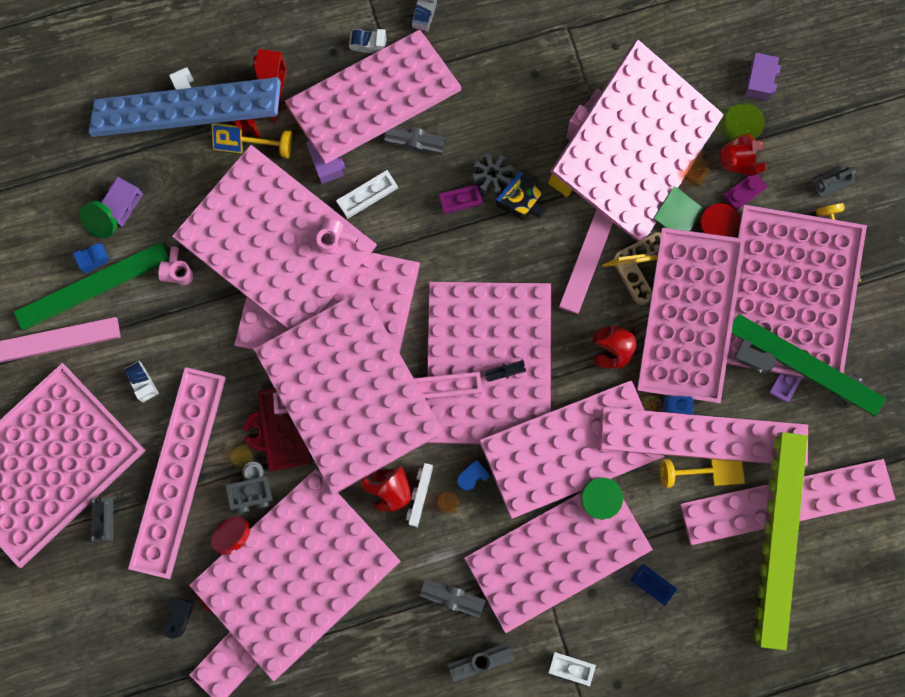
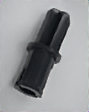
M523 359L510 364L502 363V366L485 370V379L487 382L505 377L509 379V376L525 373V363Z

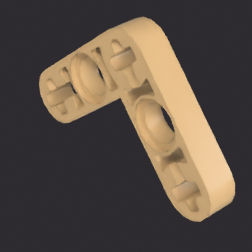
M654 233L619 251L614 259L620 256H629V251H631L632 256L637 255L635 253L637 247L645 248V256L658 254L659 245L653 246L651 250L649 246L654 244L656 238L660 241L661 233ZM633 261L626 265H615L633 300L639 305L647 304L652 298V291L637 266L641 262L636 263ZM629 273L637 274L638 281L635 283L629 282L627 275ZM640 283H642V285L640 286L641 292H642V293H645V292L647 293V295H646V297H645V298H646L645 300H644L643 297H641V298L638 297V295H639V293H640V291L638 290V288H636L635 290H633V288H634V287H637Z

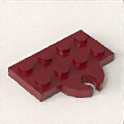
M275 387L257 390L260 411L253 413L247 418L243 431H249L251 428L256 427L259 429V435L256 438L245 437L246 443L257 451L267 452L270 472L311 465L310 452L289 413L276 415L274 412L273 393H277Z

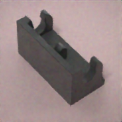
M107 497L101 499L91 498L90 541H113V499Z

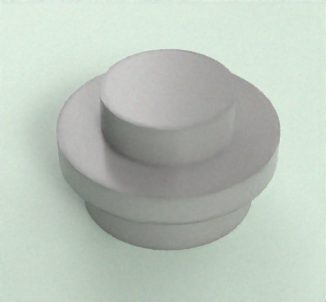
M255 461L246 463L242 470L245 480L262 477L263 468L261 464Z

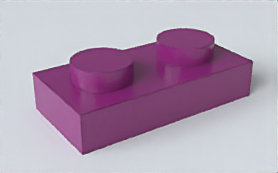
M758 174L748 176L725 193L723 198L737 211L765 191L768 186Z
M478 184L439 194L444 215L483 205Z

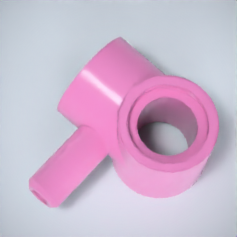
M324 218L316 239L318 248L322 252L331 253L337 248L339 239L354 244L357 236L342 231L344 225L341 222L331 218ZM324 237H331L333 239V242L329 245H325L321 241Z
M172 246L169 262L162 261L160 263L159 280L177 283L182 286L188 285L193 280V271L185 262L177 261L179 248ZM180 270H186L182 277H177V273Z

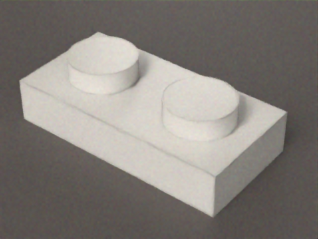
M554 652L548 673L590 686L596 665Z

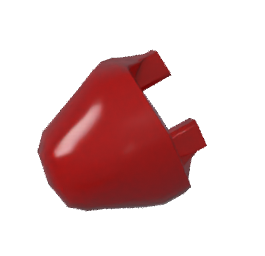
M746 133L726 144L720 150V162L723 169L749 176H755L766 171V162L756 163V150H763L764 148L762 140H756L752 133Z
M607 326L598 330L593 335V343L617 356V358L611 359L605 355H598L594 357L595 366L609 369L622 368L630 361L635 352V337L632 333L621 327Z
M401 465L391 469L377 470L369 475L373 481L381 483L371 484L367 477L361 482L366 492L381 497V501L374 504L378 511L394 512L403 508L411 500L410 486Z

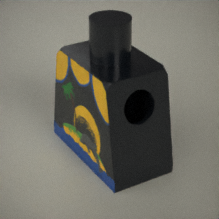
M521 171L518 172L496 200L498 208L522 220H525L530 213L540 219L546 212V209L538 204L542 198V193Z

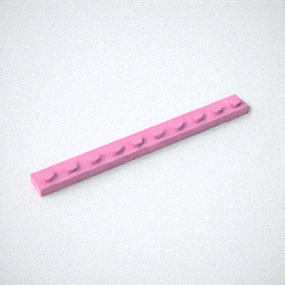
M480 372L414 379L425 399L482 394ZM273 393L275 414H287L288 411L278 393Z

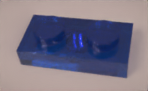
M643 563L630 579L632 583L663 606L668 604L677 591L676 587Z

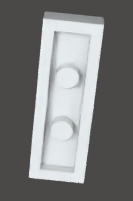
M388 170L336 201L348 219L397 190L398 186Z
M424 463V467L419 468L417 480H420L418 488L414 487L411 498L415 502L413 509H408L406 520L409 521V526L418 528L433 465Z

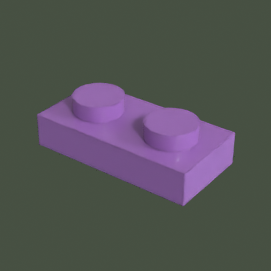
M780 373L769 394L788 404L802 377Z

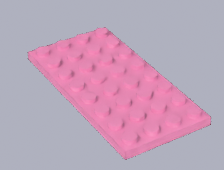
M418 30L287 99L285 104L323 162L327 164L460 92L461 85L422 31Z
M662 228L638 391L670 396H691L696 400L721 403L745 239Z
M632 380L479 441L511 519L582 491L583 487L594 478L605 477L611 479L664 457V455L600 450L603 407L645 411Z
M581 493L468 555L465 557V560L503 630L507 633L653 549L624 499L621 509L615 516L610 519L600 520L586 513L581 505Z

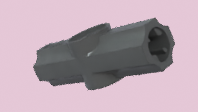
M395 126L386 131L384 141L388 144L405 147L406 150L415 153L425 151L443 155L446 137L428 134L423 129L416 127L405 129Z
M425 579L420 593L421 597L440 603L441 606L455 611L460 610L479 618L486 601L467 594L461 589L449 585L444 586Z
M509 642L449 663L448 666L453 681L456 682L514 661L515 659ZM479 656L486 657L488 661L486 667L478 668L475 664L476 658Z

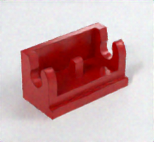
M253 119L232 121L237 128L242 130V137H246L248 132H252L254 138L262 139Z

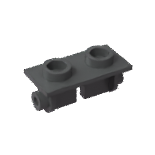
M846 165L812 180L820 198L856 183L854 178L856 169Z

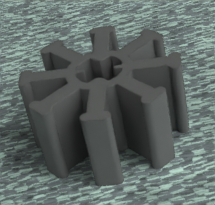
M489 153L484 156V163L487 167L479 163V161H476L474 164V173L479 174H473V184L479 185L484 183L480 186V194L483 196H487L488 189L493 187L494 197L496 198L501 195L499 185L506 188L510 184L513 169L511 164L508 167L502 168L505 165V157L499 155L496 164H492L491 154Z

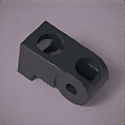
M176 596L170 597L168 605L173 606L169 621L165 623L163 628L166 637L175 639L185 633L195 602Z

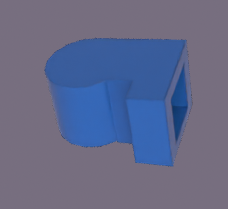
M95 244L84 251L79 250L73 253L79 268L85 274L109 261L103 244Z
M665 396L663 397L662 412L693 415V397Z
M476 460L459 475L458 486L463 491H471L479 479L485 483L490 478V475Z

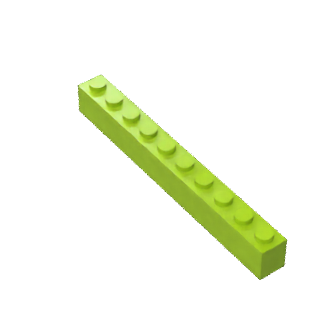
M780 432L773 439L775 457L771 460L773 479L769 480L771 498L767 501L766 506L769 518L764 526L767 538L762 546V554L765 557L764 564L762 563L760 567V576L763 577L762 585L758 587V598H760V606L756 608L758 626L754 629L753 634L756 645L763 648L787 651L808 435Z

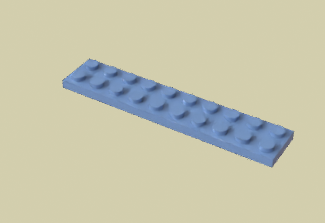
M276 77L94 99L89 134L92 137L277 116L281 82Z

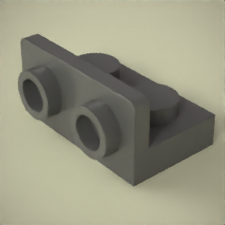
M268 476L226 485L230 510L237 511V514L247 513L249 508L253 507L265 509L270 507L271 503H274Z

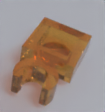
M703 150L698 154L696 160L693 159L682 176L696 187H699L710 171L707 166L711 164L714 158L711 156L708 160H704L703 154L705 151Z

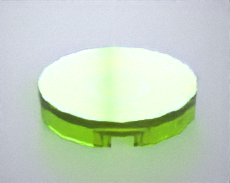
M748 103L733 106L728 111L724 122L725 130L733 140L746 133H752V136L756 139L760 136L765 126L762 112L756 106Z

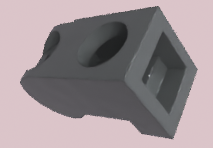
M744 339L734 361L761 373L770 372L776 364L774 355L768 352L761 353L750 348L752 342Z

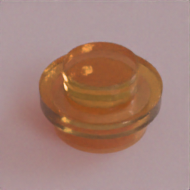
M445 492L439 497L438 506L441 511L452 513L458 508L459 500L454 493Z

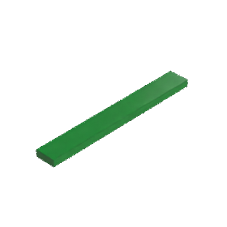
M160 242L14 311L21 329L25 331L159 267L162 261L169 262V256L163 243Z
M738 314L734 320L731 335L742 341L746 339L752 342L750 346L763 353H771L776 361L871 416L876 417L887 398L741 314Z

